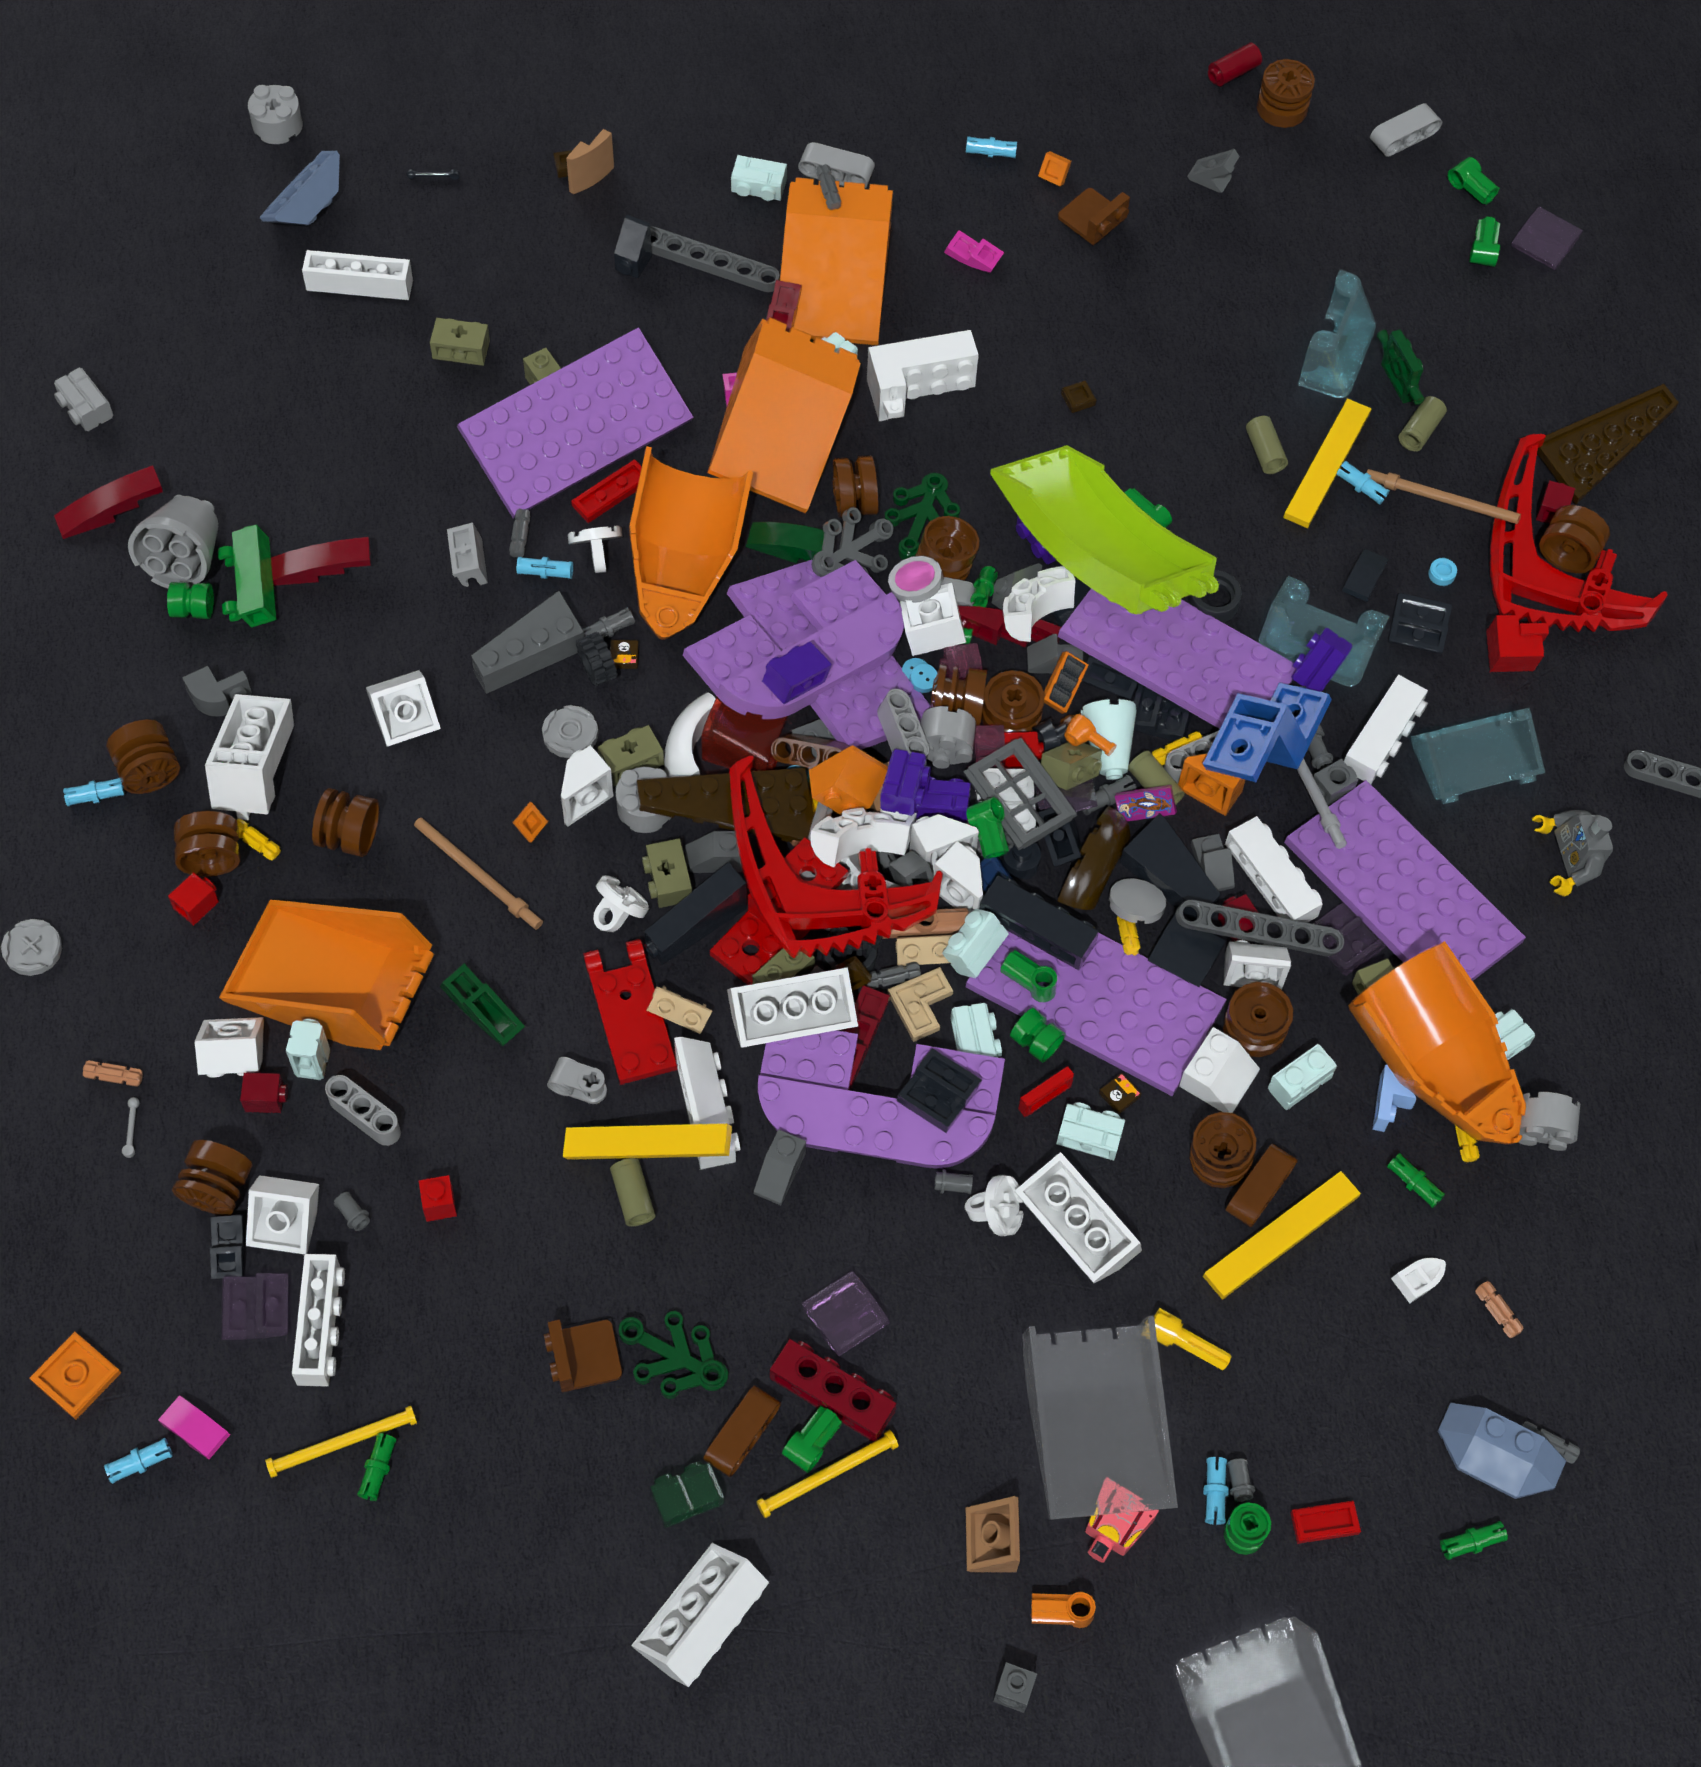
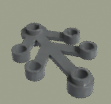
M852 507L843 512V530L841 523L837 519H831L824 523L822 551L815 554L811 563L812 570L817 576L823 577L845 566L839 563L844 559L856 560L859 564L869 567L875 573H879L887 568L888 561L883 555L872 557L858 550L873 541L883 542L889 539L893 534V525L889 520L878 519L870 525L869 532L852 541L854 527L861 520V513L857 508ZM849 513L853 515L854 520L850 518ZM830 524L834 526L835 532L831 530ZM842 530L840 548L833 553L835 536ZM876 560L880 562L881 567H878Z

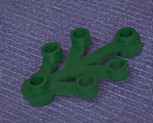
M939 473L927 474L922 479V484L908 490L899 487L893 492V502L898 506H904L909 500L924 495L922 502L901 510L890 508L885 512L884 519L889 520L893 527L899 525L904 520L916 516L908 537L899 543L898 554L902 560L916 556L920 545L918 540L926 520L928 519L930 522L939 517L933 507L935 499L938 500L944 509V516L959 518L960 507L949 499L946 494L948 481ZM903 495L905 498H898L897 496ZM954 510L956 513L951 514L948 511ZM889 516H895L897 518L890 519Z
M677 1311L668 1312L664 1319L665 1327L671 1332L675 1348L644 1332L643 1324L637 1318L629 1317L620 1323L619 1336L625 1344L634 1345L638 1343L666 1358V1360L652 1364H638L633 1371L634 1379L638 1384H647L651 1381L652 1377L683 1368L695 1374L677 1380L674 1378L664 1379L660 1386L663 1397L673 1399L680 1391L698 1386L708 1391H717L726 1384L728 1380L727 1368L722 1362L714 1360L709 1343L710 1331L706 1326L698 1325L691 1332L693 1343L699 1347L701 1362L690 1356L682 1328L683 1317ZM672 1317H676L680 1320L679 1323L675 1326H672L668 1323L669 1319ZM629 1329H634L637 1331V1335L635 1337H628L626 1332ZM702 1331L706 1333V1338L698 1340L695 1334ZM640 1370H647L649 1372L645 1378L638 1377L637 1373ZM710 1372H715L718 1374V1378L711 1381L707 1378V1375ZM668 1384H673L676 1389L674 1392L668 1393L664 1390V1387Z

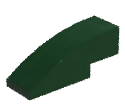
M753 522L746 547L797 564L799 558L806 561L813 560L815 554L822 551L824 531L789 523Z
M465 963L440 985V988L451 1000L501 1046H504L525 1027L486 983L483 984Z

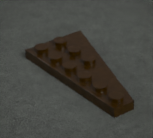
M1662 384L1546 435L1543 445L1538 448L1537 454L1559 483L1575 488L1572 500L1577 505L1677 408L1679 402L1665 384Z
M805 768L751 772L758 799L772 836L781 837L782 841L792 842V840L801 841L804 837L808 839L814 814ZM729 773L636 781L639 811L672 818L677 815L693 819L692 822L703 824V821L719 824L718 827L734 830ZM742 781L741 796L744 817L747 818L750 815L745 783L744 781ZM754 829L748 831L749 834L756 835Z

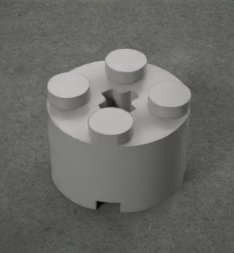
M259 85L254 89V93L248 101V110L254 133L260 136L262 141L269 144H283L288 142L289 138L294 134L297 136L302 130L303 121L298 98L293 88L280 85Z
M945 706L926 710L920 721L929 745V753L926 759L932 761L933 766L942 769L949 767V764L970 762L972 760L976 730L975 718L961 709H957V713L949 712L948 707Z
M639 767L626 770L622 773L616 786L618 816L622 822L630 826V829L635 832H655L662 828V825L668 819H671L668 816L639 811L636 781L668 778L662 769Z
M1538 1092V1098H1529L1530 1093L1523 1094L1526 1110L1525 1115L1521 1117L1519 1135H1522V1139L1519 1141L1520 1144L1533 1146L1540 1142L1549 1144L1548 1148L1552 1150L1563 1151L1567 1149V1144L1577 1141L1580 1103L1578 1101L1576 1104H1573L1572 1097L1552 1092Z

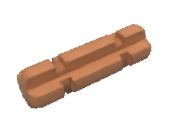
M90 1060L86 1061L83 1067V1076L90 1079L99 1077L101 1081L123 1084L125 1081L126 1085L139 1086L143 1078V1071L136 1068L127 1070L125 1066L102 1063L101 1066L99 1062Z
M1484 1282L1476 1289V1294L1481 1301H1486L1485 1306L1498 1324H1503V1330L1509 1338L1517 1336L1524 1329L1523 1325L1517 1318L1514 1319L1512 1317L1514 1313L1500 1294H1495L1497 1290L1491 1282Z

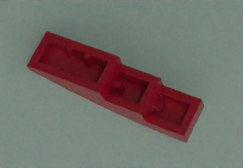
M776 280L766 321L771 317L787 324L785 331L789 332L790 328L794 327L802 285Z
M152 465L125 475L92 491L55 514L54 517L62 538L65 539L115 522L114 515L139 507L138 500L162 493L163 490Z
M369 537L311 545L272 557L273 586L319 582V576L345 574V568L371 566Z
M958 606L962 625L964 628L973 629V636L997 645L1000 637L1026 648L1028 642L1019 641L1011 637L1006 630L1003 610L979 606ZM1039 619L1031 628V640L1038 642L1053 634H1057L1058 644L1060 640L1058 634L1062 627Z
M862 986L855 1003L858 1026L843 1029V1032L858 1034L849 1091L856 1080L891 998L890 995L867 986Z

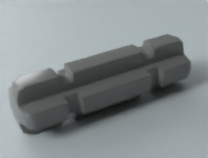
M827 164L819 165L816 169V174L820 181L824 198L827 200V207L830 210L839 209L841 207V199L837 193L838 190L831 175L830 166Z
M519 508L515 513L511 536L512 542L509 548L510 556L513 558L523 557L525 553L524 546L527 541L528 524L531 517L528 509Z
M917 962L907 963L905 967L898 965L881 969L879 973H876V971L869 972L872 975V979L865 986L875 989L879 988L878 985L880 984L884 987L905 982L907 978L911 980L921 975L920 966Z
M1528 1421L1522 1424L1523 1427L1545 1437L1567 1462L1573 1464L1580 1454L1578 1446L1570 1442L1566 1444L1564 1439L1544 1429L1540 1431L1536 1425Z

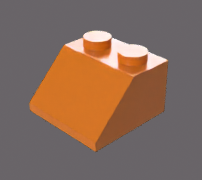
M852 745L809 769L812 798L842 815L844 810L864 808L867 810L872 806L884 783L888 766Z
M1207 754L1187 757L1183 764L1178 785L1187 795L1226 816L1241 794L1245 779L1206 770L1203 762Z

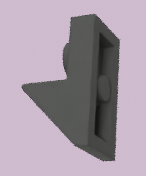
M1235 149L1198 159L1187 177L1195 183L1222 193L1231 180L1232 176L1230 173L1234 170V165L1240 156Z
M1053 634L1027 647L1028 673L1052 674L1062 652L1067 651L1083 661V651L1073 645L1057 644V634Z
M1216 834L1192 839L1191 848L1195 860L1218 891L1234 888L1230 848L1224 849L1220 835Z

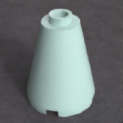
M1118 699L1119 705L1110 704V700H1101L1083 706V710H1081V715L1093 723L1097 733L1117 745L1110 756H1107L1102 750L1100 774L1106 776L1108 780L1120 779L1123 777V774L1128 772L1136 718V704L1132 701ZM1090 742V745H1091V746L1100 749L1099 747H1097L1096 745H1094L1092 742Z

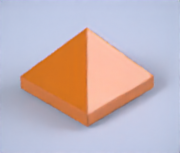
M529 802L513 821V824L528 842H532L548 823L532 802Z

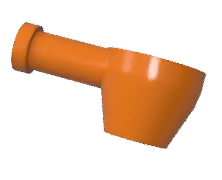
M1076 714L1070 720L1064 734L1066 740L1071 745L1079 746L1090 741L1103 750L1107 756H1110L1117 746L1097 733L1093 723L1080 714Z

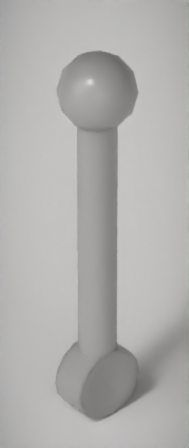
M135 1097L128 1100L130 1113L126 1145L122 1148V1153L127 1158H131L135 1154L132 1143L136 1108L140 1104L139 1100Z

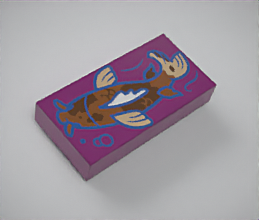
M1172 785L1115 794L1118 812L1124 816L1126 821L1154 818L1159 813L1162 816L1175 815L1177 812Z

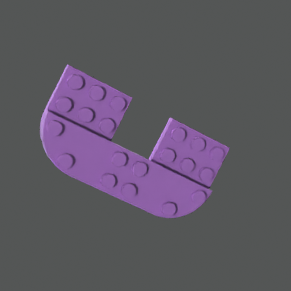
M854 560L792 593L791 600L818 630L816 633L781 651L753 617L748 615L685 648L683 656L714 694L734 711L746 715L747 712L762 715V719L786 717L815 702L818 695L854 675L859 678L889 660L896 650L904 628L902 608L892 592L886 595L861 565ZM811 642L832 664L826 681L783 704L762 682L766 672V665L772 658H780L793 647H800Z
M835 1030L766 1043L761 1072L758 1078V1094L762 1109L777 1132L779 1129L805 1140L806 1147L889 1159L897 1163L926 1168H946L958 1165L978 1152L989 1138L993 1129L1005 1062L1003 1058L920 1044L916 1045L911 1078L915 1074L917 1066L933 1048L982 1079L980 1086L948 1132L945 1133L898 1103L896 1098L849 1091L858 1034Z

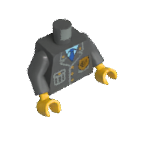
M1570 810L1555 814L1554 818L1551 819L1541 815H1537L1532 819L1534 822H1543V826L1540 829L1534 830L1542 834L1550 833L1553 826L1557 827L1554 832L1568 879L1561 876H1555L1551 879L1550 884L1555 887L1560 886L1554 890L1555 893L1567 896L1571 893L1573 885L1576 884L1578 887L1601 875L1605 861L1613 852V845L1608 833L1612 829V823L1608 818L1601 815H1592L1589 811Z

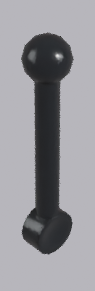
M413 169L407 171L409 179L416 177H450L452 180H457L460 174L456 169H452L450 172H416Z

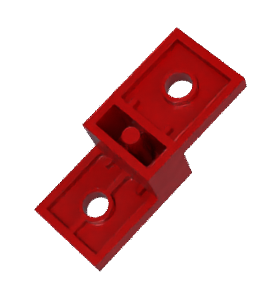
M805 837L784 858L798 880L809 885L836 890L849 875V871L839 863L835 867L823 863L815 855L811 842ZM805 871H811L816 877L811 881H805L801 879L800 875ZM769 878L765 879L763 883L775 912L784 913ZM751 894L748 895V912L710 950V956L747 985H752V976L783 949L760 916ZM792 929L796 940H802L810 929ZM748 945H754L759 951L757 954L750 956L745 954L743 949Z

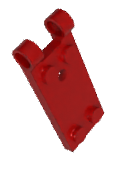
M641 939L626 942L631 962L630 966L607 972L603 970L598 949L583 953L620 1085L677 1070L676 1060L663 1017L647 1011L655 989ZM622 992H630L631 997L627 1000L620 997Z

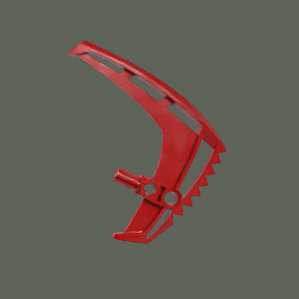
M1532 434L1521 438L1512 458L1497 507L1508 510L1509 499L1518 497L1516 513L1521 514L1519 523L1515 524L1514 530L1505 532V520L1494 518L1491 535L1490 575L1493 594L1500 615H1518L1519 621L1527 617L1529 623H1538L1539 621L1548 623V628L1557 624L1562 631L1568 626H1572L1577 632H1580L1583 626L1588 627L1593 632L1596 631L1599 625L1608 631L1646 627L1654 618L1668 594L1664 591L1653 599L1610 589L1613 581L1611 571L1617 554L1613 553L1612 549L1601 551L1596 567L1589 571L1586 581L1559 571L1537 555L1531 519L1532 488L1537 451L1543 445L1546 435ZM1529 454L1522 482L1519 485H1515V476L1523 456ZM1512 543V576L1503 573L1504 544ZM1511 593L1535 602L1574 612L1575 615L1540 611L1511 603ZM1585 606L1591 607V608H1593L1594 610H1590V609L1586 608Z
M745 757L737 761L730 768L732 816L742 870L760 916L774 938L792 958H796L799 952L812 957L816 949L827 956L833 947L844 953L848 944L856 949H860L863 940L875 945L877 935L890 938L891 929L904 932L936 913L942 872L937 871L932 882L887 888L885 878L878 872L876 851H871V848H866L865 851L859 852L861 874L857 877V890H834L800 882L785 862L766 822L751 775L754 757ZM742 781H744L750 811V815L747 818L744 817L741 796ZM751 829L755 831L765 863L760 869L757 867L749 842L748 831ZM769 878L784 913L775 912L763 883L765 879ZM869 914H876L879 917H872ZM861 926L862 928L851 933L813 940H796L792 929H828Z

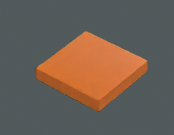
M74 1332L29 1379L76 1420L121 1372L80 1335Z

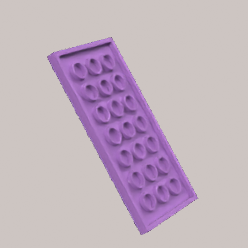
M638 327L458 424L457 428L512 518H515L517 509L529 510L692 421L694 417Z
M812 560L732 585L728 589L727 595L744 617L751 615L781 651L818 631L791 600L793 592L821 578L813 572ZM893 656L884 664L859 678L854 675L818 695L815 702L810 704L837 741L844 742L850 746L853 745L860 750L887 740L878 718L877 710L890 690L901 689L908 694L919 722L922 719L923 713L931 708V705L921 692L914 690L911 681H909Z
M1091 588L1058 634L1059 638L1219 729L1237 693L1271 700L1279 683L1288 685L1292 683L1293 679L1291 676L1296 670L1292 667L1294 662L1212 616L1204 614L1181 600L1182 602L1179 606L1173 608L1169 606V609L1163 612L1151 609L1136 615L1129 613L1127 609L1117 603L1110 602L1106 597Z
M1367 780L1329 806L1331 813L1337 816L1341 824L1340 830L1347 842L1345 847L1341 849L1336 848L1330 834L1326 833L1320 821L1322 818L1320 814L1286 837L1284 843L1402 962L1445 941L1473 981L1523 943L1526 938Z
M1007 931L1009 935L976 978L970 977L968 979L966 988L1021 1017L1029 1009L1035 1008L1047 1018V1024L1054 1023L1066 1033L1064 1040L1170 1096L1174 1095L1185 1069L1204 1042L1227 1000L1202 986L1197 987L1150 963L1148 958L1140 954L1135 956L1133 954L1126 955L1123 945L1098 933L1096 945L1080 970H1077ZM1016 950L1039 966H1048L1056 972V995L1051 1001L1046 1003L1036 1001L1032 998L1030 991L1000 972L1001 966L1010 952ZM1046 982L1038 983V985L1041 987H1047L1050 985Z

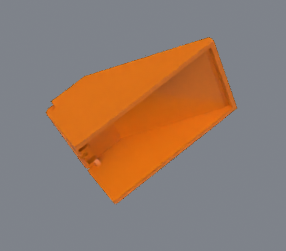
M796 177V182H791L789 188L780 281L802 285L794 328L810 334L812 340L815 337L820 339L828 338L836 332L844 337L845 341L848 340L851 343L878 345L891 229L893 191L888 190V185L870 184V190L865 189V183L844 182V187H839L840 181H835L837 193L841 199V207L830 210L827 207V200L824 198L820 181L818 185H814V179Z
M769 317L768 321L764 319L760 321L744 348L707 473L719 478L730 479L742 477L748 470L753 471L750 491L806 513L851 399L861 363L856 359L857 354L841 347L836 353L834 352L836 345L815 337L813 342H810V334L791 327L789 332L785 331L787 324Z
M270 900L219 998L224 1002L291 1026L296 1020L313 1019L323 1026L327 1039L346 1046L381 1050L383 1045L390 1046L399 1028L395 1023L402 1022L411 1003L407 998L414 997L423 979L420 973H426L434 956L429 951L432 944L401 913Z

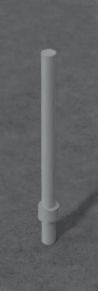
M1303 758L1297 771L1322 818L1320 822L1324 831L1330 834L1336 848L1341 849L1347 844L1340 830L1341 824L1337 816L1331 813Z

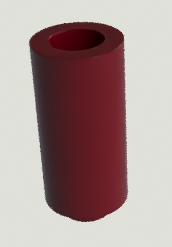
M1248 43L1212 62L1208 68L1210 81L1217 86H1222L1261 65L1262 55L1259 48L1254 43Z

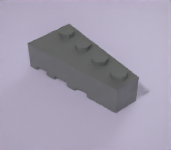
M560 591L556 592L471 655L474 673L486 694L578 653L576 640L584 637V632Z

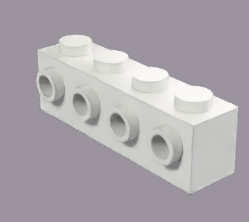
M307 250L302 269L307 291L409 300L413 282L410 260Z
M1400 675L1397 676L1345 757L1344 762L1347 766L1354 769L1357 778L1363 781L1367 780L1372 784L1376 776L1380 778L1383 776L1389 765L1386 760L1389 756L1395 757L1402 745L1399 742L1402 735L1408 737L1415 724L1412 721L1415 715L1420 717L1428 704L1424 701L1428 690Z
M1256 816L1229 831L1225 842L1226 847L1230 848L1231 854L1278 917L1305 923L1318 917L1323 905L1319 893L1315 889L1310 888L1305 881L1303 872L1290 861L1286 849L1275 841L1268 825L1263 824Z
M304 1255L292 1376L297 1386H329L330 1376L335 1375L336 1358L332 1357L333 1346L338 1345L339 1328L335 1327L336 1316L341 1315L342 1298L338 1297L339 1286L344 1285L345 1269L340 1267L336 1255Z

